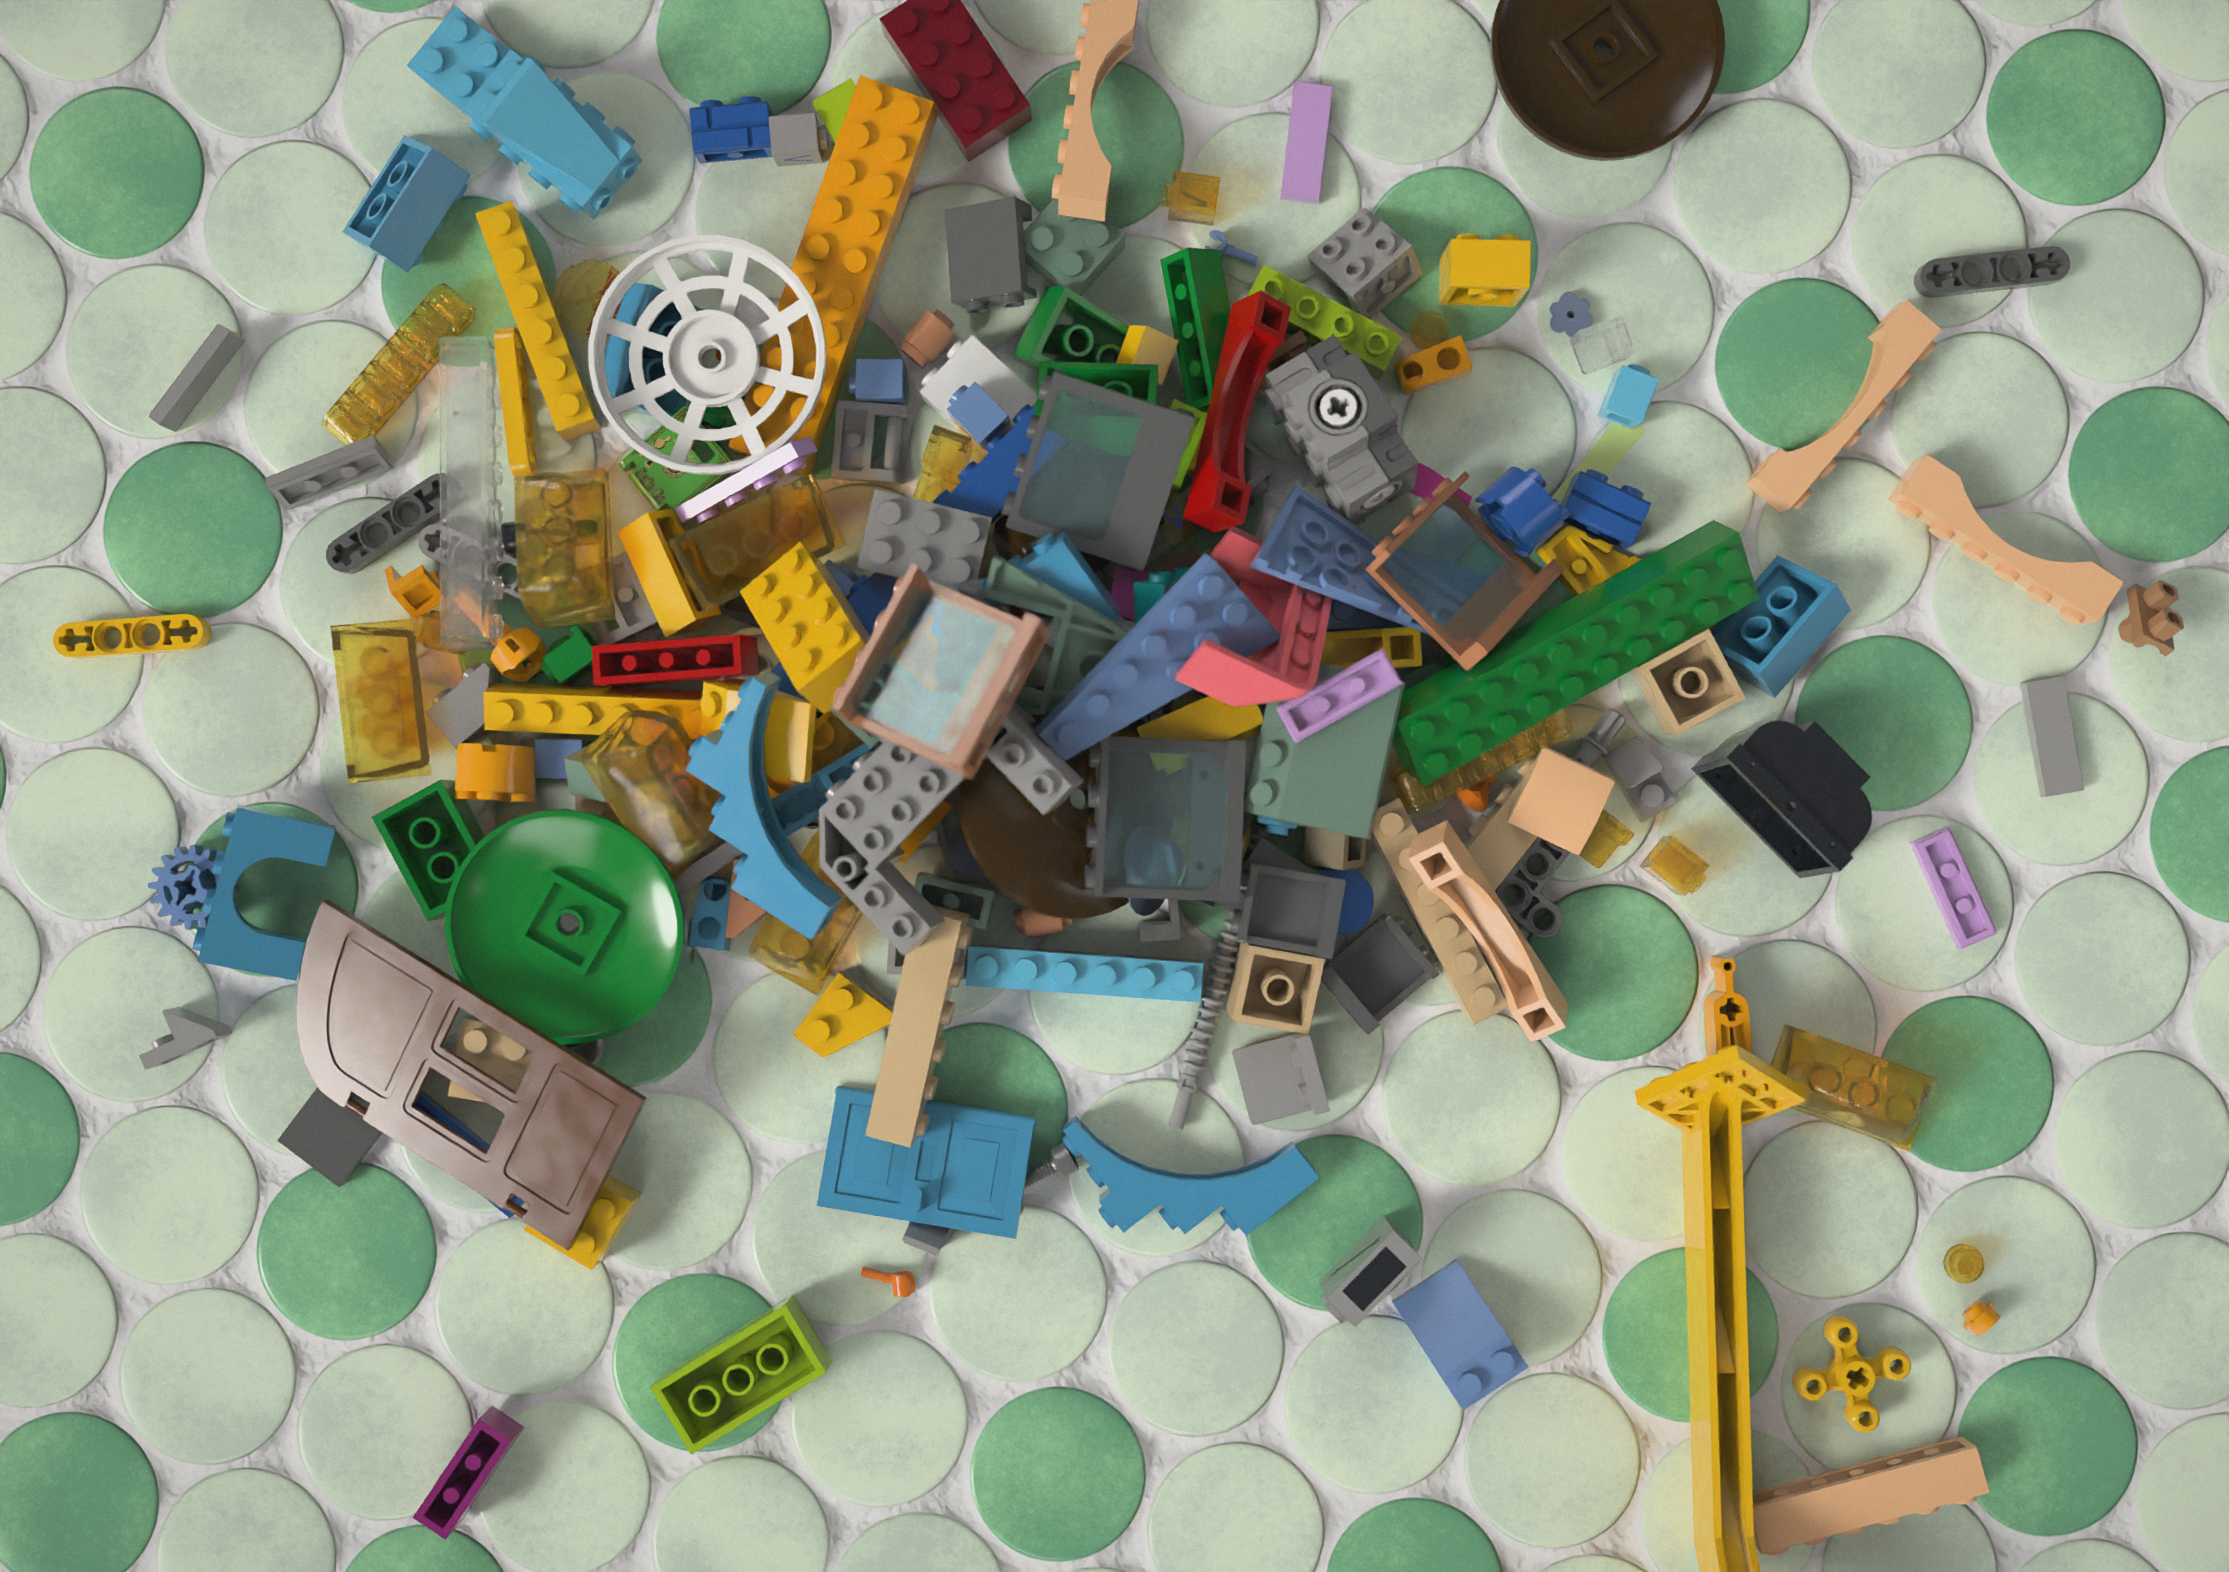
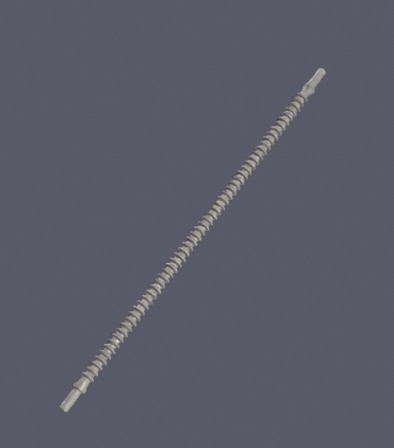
M1364 518L1359 522L1355 523L1354 525L1362 530V528L1359 527L1360 522H1365L1366 519ZM1258 822L1252 824L1255 832L1250 834L1252 842L1247 847L1249 852L1244 857L1245 861L1260 837L1269 843L1272 842L1268 839L1269 833L1265 832L1266 825L1259 824ZM1228 909L1226 912L1230 917L1229 920L1223 921L1227 927L1225 931L1220 932L1223 940L1217 942L1220 951L1214 953V956L1217 958L1216 963L1211 964L1214 972L1207 976L1211 979V982L1204 986L1208 992L1207 995L1201 997L1205 1002L1203 1006L1198 1007V1010L1201 1011V1016L1195 1018L1198 1026L1197 1028H1192L1195 1037L1189 1039L1192 1047L1185 1051L1189 1058L1182 1061V1064L1185 1065V1070L1177 1083L1179 1090L1168 1124L1173 1128L1181 1130L1184 1128L1193 1093H1197L1199 1087L1198 1076L1200 1070H1205L1202 1061L1209 1058L1205 1051L1212 1047L1208 1041L1209 1038L1215 1037V1034L1212 1033V1028L1218 1026V1023L1215 1022V1017L1221 1015V1012L1218 1011L1219 1005H1224L1221 996L1227 994L1224 986L1231 982L1227 976L1228 973L1234 972L1230 966L1232 962L1237 960L1234 957V953L1239 951L1237 941L1235 940L1236 933L1230 932L1233 913Z

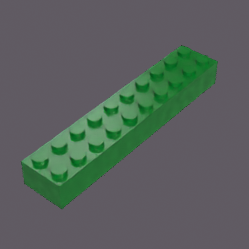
M1712 520L1503 636L1489 653L1468 671L1457 662L1404 691L1392 740L1403 769L1424 787L1758 600V592L1740 533Z

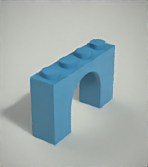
M1065 531L1056 537L1052 533L1047 534L1032 546L1034 551L1028 556L1021 559L1017 555L1009 560L1010 563L1114 621L1119 619V606ZM983 578L975 584L983 585L985 592L988 579ZM984 597L986 605H998L1001 603L1000 601ZM946 604L935 612L936 618L931 628V631L938 640H940L942 616L945 607L948 606Z
M238 805L236 814L227 812L222 835L229 836L226 852L217 851L212 873L220 875L216 890L207 889L202 912L210 913L207 927L197 928L192 950L200 951L198 962L297 981L306 946V937L262 929L247 921L240 913L235 902V883L247 867L266 858H286L326 867L335 833V826Z

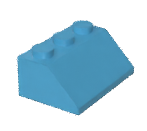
M404 135L342 232L408 273L411 267H415L422 260L425 254L424 247L431 236L437 234L444 226L446 221L445 214L452 203L457 202L464 195L467 188L466 182L470 174L433 147Z
M635 283L623 297L616 320L636 326L646 307L664 290L650 284ZM674 302L667 305L658 314L649 329L650 332L668 337L673 327L682 319ZM694 305L696 311H701V310H703V309H701V308H699V307H697V306ZM610 335L605 349V372L608 388L614 399L635 390L629 368V348L631 342ZM644 347L643 371L647 384L665 376L666 373L663 365V353ZM676 390L655 399L657 404L671 417L685 406L687 400ZM643 404L633 408V410L652 416Z
M1778 555L1754 582L1759 599L1722 619L1711 632L1729 667L1747 683L1774 698L1851 611L1836 584Z

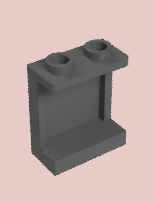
M1014 196L945 210L951 303L966 308L967 313L980 314L989 312V306L1001 304L1005 308H1016L1024 306V300L1037 298L1036 289L1029 287L1027 283L1023 222L1032 221V208L1030 204Z
M1249 862L1248 870L1241 869L1240 893L1243 894L1241 910L1235 908L1233 910L1230 932L1236 933L1235 940L1239 943H1251L1332 959L1346 880Z
M1384 913L1335 954L1332 959L1328 960L1323 967L1321 981L1368 1035L1380 1026L1378 1023L1426 981L1430 978L1435 979L1439 975L1438 971L1433 967L1438 963L1437 959L1425 945L1417 948L1408 937L1413 931L1399 915L1392 918L1389 914Z

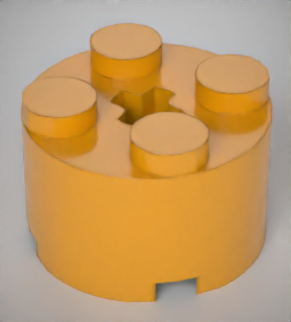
M458 743L455 799L535 802L537 779L535 778V747Z

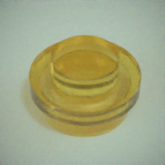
M1433 311L1420 313L1411 323L1410 338L1414 345L1422 350L1445 342L1449 334L1447 321L1442 315Z
M1963 1243L1956 1244L1946 1252L1943 1266L1951 1279L1966 1284L1974 1282L1983 1274L1984 1259L1980 1251L1975 1247Z

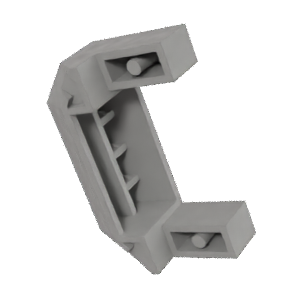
M944 692L928 696L922 694L907 708V712L910 715L901 725L894 723L891 726L928 743H936L964 692ZM1013 702L983 760L990 758L1044 815L1056 810L1084 781L1030 726L1035 719ZM879 738L882 742L881 746L873 754L870 751L866 752L854 763L852 768L855 770V773L846 782L843 779L838 781L825 794L828 801L819 809L820 868L904 956L919 948L944 923L945 919L894 867L897 861L906 853L899 845L966 776L883 738Z

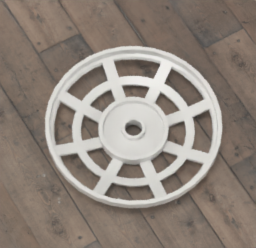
M693 235L673 239L651 248L633 260L614 279L602 297L593 318L588 344V366L592 388L602 412L613 429L632 448L650 460L673 470L696 475H720L745 469L788 444L801 431L812 415L822 392L827 369V343L823 322L813 298L801 280L783 261L765 249L742 239L722 235ZM698 251L733 253L728 277L699 276L680 282L669 260L679 255ZM749 258L762 263L778 274L793 289L799 300L779 312L777 307L762 292L744 282ZM655 268L666 290L661 292L646 307L636 326L613 319L616 308L627 291L645 273ZM703 289L725 290L720 310L696 311L688 293ZM743 295L756 303L770 319L749 330L735 317L740 296ZM674 302L682 319L673 327L668 337L650 332L649 329L658 314L667 305ZM808 315L812 325L816 345V369L813 380L792 375L794 349L788 327ZM607 334L631 342L629 348V368L635 390L614 399L608 388L605 372V343ZM776 334L779 336L782 350L781 372L760 366L758 345ZM644 347L663 353V365L666 373L665 376L648 384L645 381L643 371ZM712 348L720 350L722 355L720 364L713 369L704 368L702 356L705 351ZM754 382L776 387L767 403L756 414L751 416L742 397L750 390ZM676 390L687 400L691 401L684 423L668 415L657 404L655 399ZM787 390L807 395L806 403L793 424L776 441L765 447L757 427L763 424L776 411L784 399ZM643 404L646 410L659 423L672 432L679 434L671 455L669 456L658 451L642 440L627 425L621 413ZM728 405L737 423L732 427L722 429L700 428L707 407ZM742 435L751 453L750 456L740 460L720 464L686 461L694 440L722 441Z

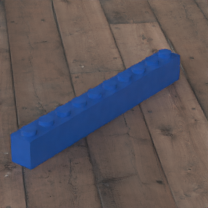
M1026 404L1012 419L1016 425L1006 435L1000 432L985 447L988 454L979 464L974 460L970 462L958 475L961 482L951 493L945 489L932 503L991 517V526L1001 516L1008 490L1015 493L1017 491L1020 478L1013 476L1020 452L1028 455L1032 439L1025 436L1031 416L1035 413V405L1031 407L1029 404ZM1045 429L1027 487L1073 439ZM874 572L870 577L864 574L849 589V592L853 595L848 599V602L870 637L874 632V625L878 615L887 609L894 596V588L899 579L898 577ZM779 662L770 671L782 679L777 691L807 700L796 690L781 662Z

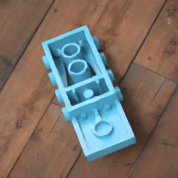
M456 6L407 64V67L472 120L468 126L485 141L492 137L500 143L501 147L498 150L515 165H518L521 161L532 169L528 175L546 190L551 185L561 193L558 199L576 214L583 210L592 219H595L601 211L607 208L615 193L625 181L634 175L638 165L642 162V159L632 147L635 144L634 139L618 126L611 130L603 123L605 116L588 102L582 106L575 101L573 97L576 93L559 78L552 82L544 73L546 69L529 54L522 58L512 49H508Z

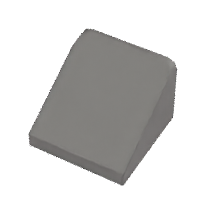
M910 1222L902 1240L906 1244L936 1256V1254L939 1255L949 1228Z

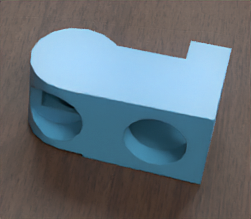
M708 876L701 881L698 900L695 903L689 945L730 951L731 938L725 937L731 879Z

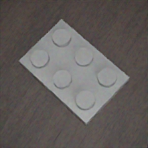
M875 489L857 568L900 578L902 575H906L911 564L919 566L928 580L959 592L961 585L975 584L977 582L992 518Z

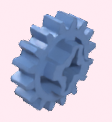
M190 845L189 850L186 847L174 848L175 856L163 855L161 857L165 866L154 867L151 870L158 876V881L148 883V887L156 889L158 894L152 897L150 902L161 903L163 906L157 914L159 917L172 915L170 925L181 926L184 923L187 930L197 929L199 925L203 928L207 927L210 913L202 911L193 913L194 909H199L201 903H204L208 888L214 890L217 888L220 875L212 873L217 849L206 848L204 851L202 845ZM195 861L193 865L188 866L186 871L178 870L184 864ZM235 885L234 892L239 891L240 887Z

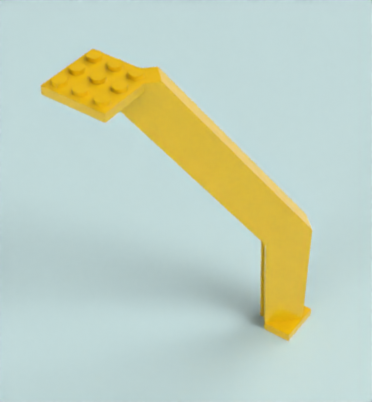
M1736 1044L1723 1047L1716 1054L1699 1062L1688 1063L1681 1070L1666 1077L1655 1078L1648 1085L1634 1091L1638 1106L1682 1130L1694 1544L1700 1572H1761L1754 1540L1741 1128L1806 1101L1802 1085Z

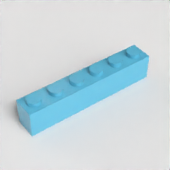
M971 944L968 946L966 986L1201 1003L1204 963L1202 960Z

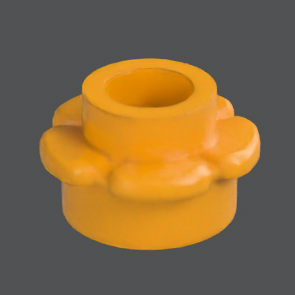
M1980 1300L1973 1303L1962 1314L1966 1319L1963 1328L1965 1330L1970 1329L1976 1336L1982 1335L2000 1318V1315L1993 1309L1995 1304L1992 1302L1983 1304Z

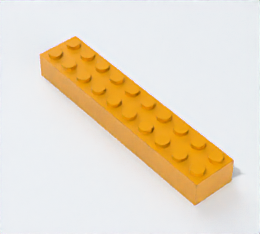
M861 75L855 87L791 271L801 280L815 302L823 322L827 343V369L822 392L812 415L801 431L790 441L793 442L811 437L818 450L805 458L807 463L805 467L793 472L806 478L810 477L938 118L934 101ZM787 283L777 307L779 312L799 300ZM808 315L788 327L794 349L792 375L813 380L816 369V345L812 325ZM776 334L765 341L760 355V366L781 372L782 350L779 336ZM754 382L744 400L751 416L756 414L767 403L776 387ZM787 390L784 399L776 411L763 424L757 427L765 447L776 441L793 424L806 403L807 395ZM742 435L730 439L728 447L745 456L751 455Z

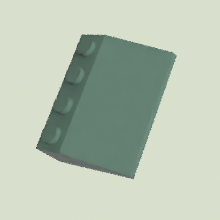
M1320 663L1317 681L1314 686L1346 668ZM1402 681L1403 684L1296 744L1276 711V707L1289 700L1267 703L1244 802V812L1265 819L1370 840L1405 682Z

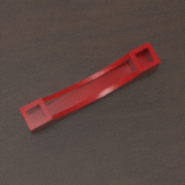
M1263 291L1256 292L1232 304L1184 518L1214 533L1244 524L1252 490V486L1246 484L1244 474V446L1248 422L1260 382L1278 345L1284 343L1291 307Z

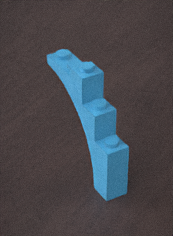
M766 671L755 677L750 676L745 680L738 692V697L741 700L736 710H732L727 714L720 729L706 736L700 735L695 740L689 750L688 755L692 759L686 771L723 794L711 811L715 818L708 830L745 853L735 866L734 873L738 876L731 889L812 940L826 929L843 896L822 881L797 854L783 831L771 802L764 768V736L770 706L782 679L770 671Z
M1077 1116L1068 1121L1063 1127V1132L1066 1134L1062 1138L1064 1144L1075 1157L1082 1154L1090 1165L1086 1171L1098 1187L1101 1188L1104 1185L1108 1187L1106 1191L1099 1195V1203L1102 1205L1098 1209L1100 1215L1111 1228L1118 1225L1123 1233L1161 1204L1163 1208L1159 1213L1172 1230L1178 1226L1186 1234L1220 1206H1223L1224 1210L1220 1212V1215L1233 1231L1240 1228L1245 1236H1247L1320 1178L1293 1141L1267 1158L1239 1169L1211 1174H1189L1152 1168L1121 1155L1098 1139Z

